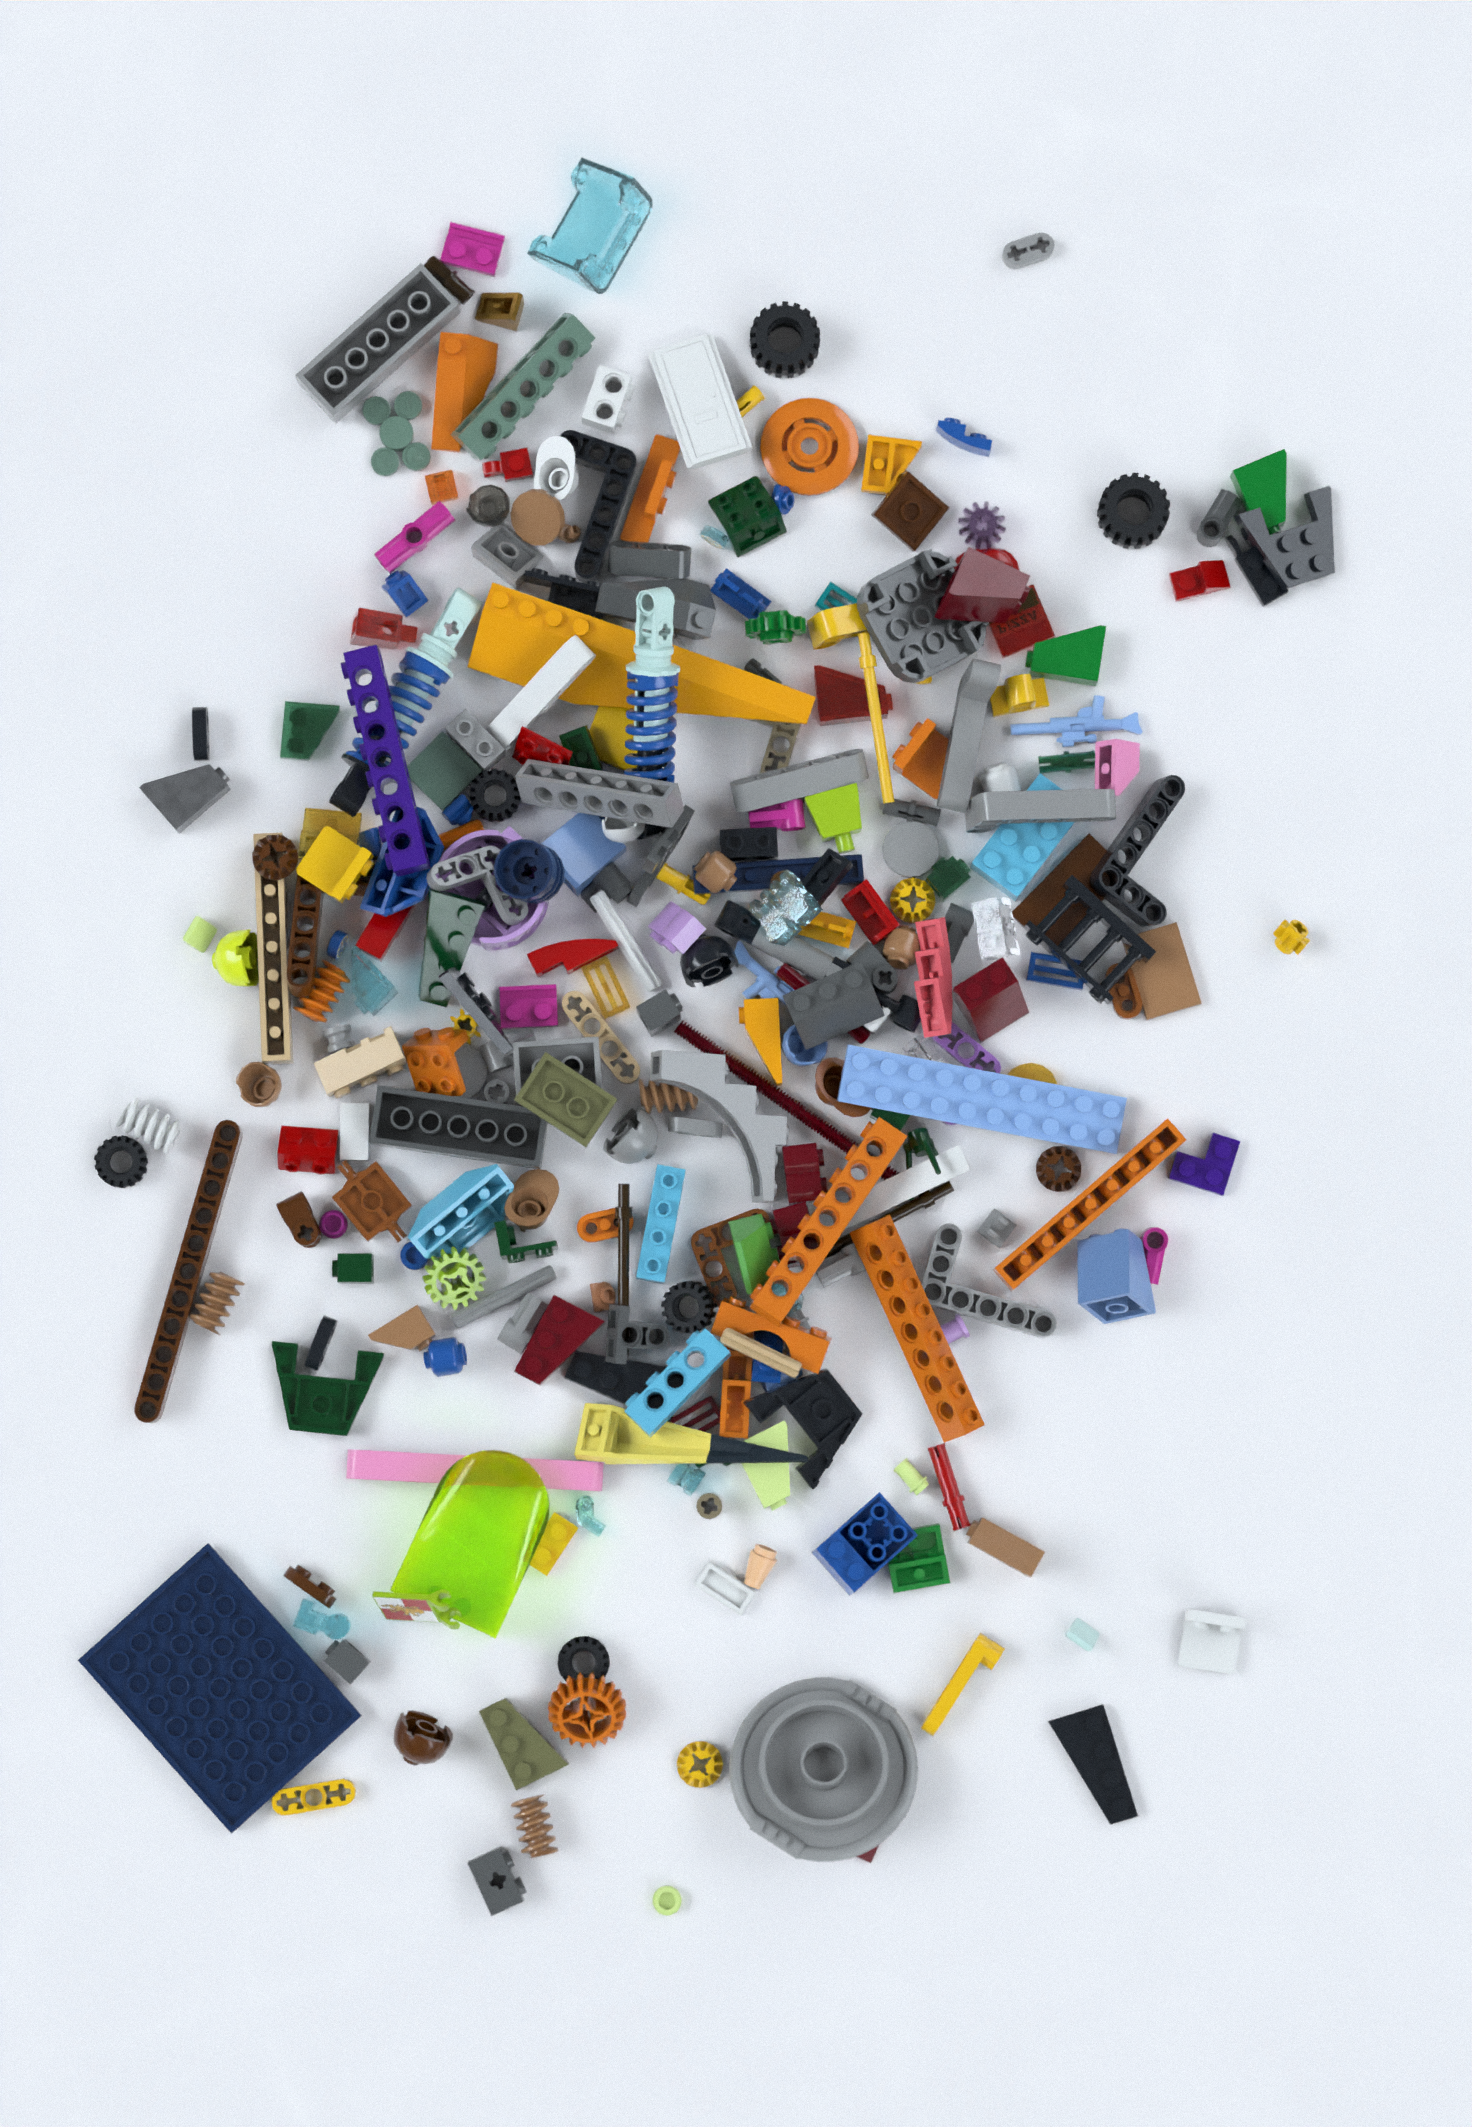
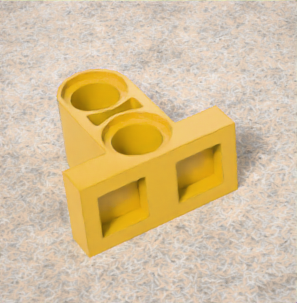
M1021 674L1007 678L1004 685L996 687L990 698L993 717L1049 707L1044 678L1032 680L1031 674Z

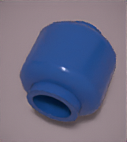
M455 1337L433 1340L428 1346V1351L423 1353L426 1369L431 1368L433 1374L437 1377L458 1374L462 1371L463 1365H467L465 1345L463 1342L459 1343Z

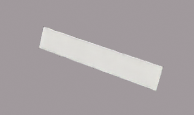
M960 1145L935 1156L941 1170L939 1175L935 1173L928 1159L874 1185L845 1230L971 1170ZM847 1198V1199H845V1200H843V1201H840V1202H841V1203H847V1202H849V1198ZM822 1214L819 1216V1220L824 1226H832L834 1224L830 1215Z

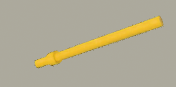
M869 633L858 634L861 657L858 658L860 669H863L882 799L883 804L894 802L874 668L877 666L876 656L872 655Z

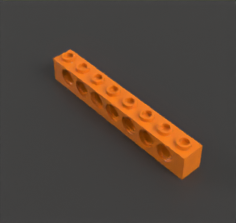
M880 1117L874 1124L870 1121L860 1134L864 1140L859 1147L853 1144L844 1158L849 1162L843 1170L839 1167L836 1169L829 1180L833 1184L827 1193L823 1190L813 1203L817 1209L812 1216L806 1213L797 1227L801 1230L797 1238L790 1237L781 1250L785 1253V1256L780 1263L774 1260L766 1272V1275L770 1278L764 1286L759 1283L749 1297L754 1300L750 1309L777 1327L780 1326L907 1138V1135ZM869 1145L878 1147L880 1156H870L866 1147ZM851 1169H861L865 1174V1178L862 1180L853 1178ZM838 1191L847 1193L849 1202H839L835 1197V1193ZM822 1214L830 1215L834 1224L832 1226H824L820 1222L819 1216ZM807 1237L814 1238L817 1241L818 1248L808 1249L804 1245L803 1239ZM792 1260L798 1261L802 1266V1271L799 1273L790 1271L787 1263ZM772 1285H783L786 1289V1295H775L772 1291Z
M1167 1118L997 1265L993 1271L1012 1292L1183 1144L1186 1138Z
M887 1215L850 1232L849 1234L943 1442L945 1443L964 1436L984 1426L982 1417L891 1216Z

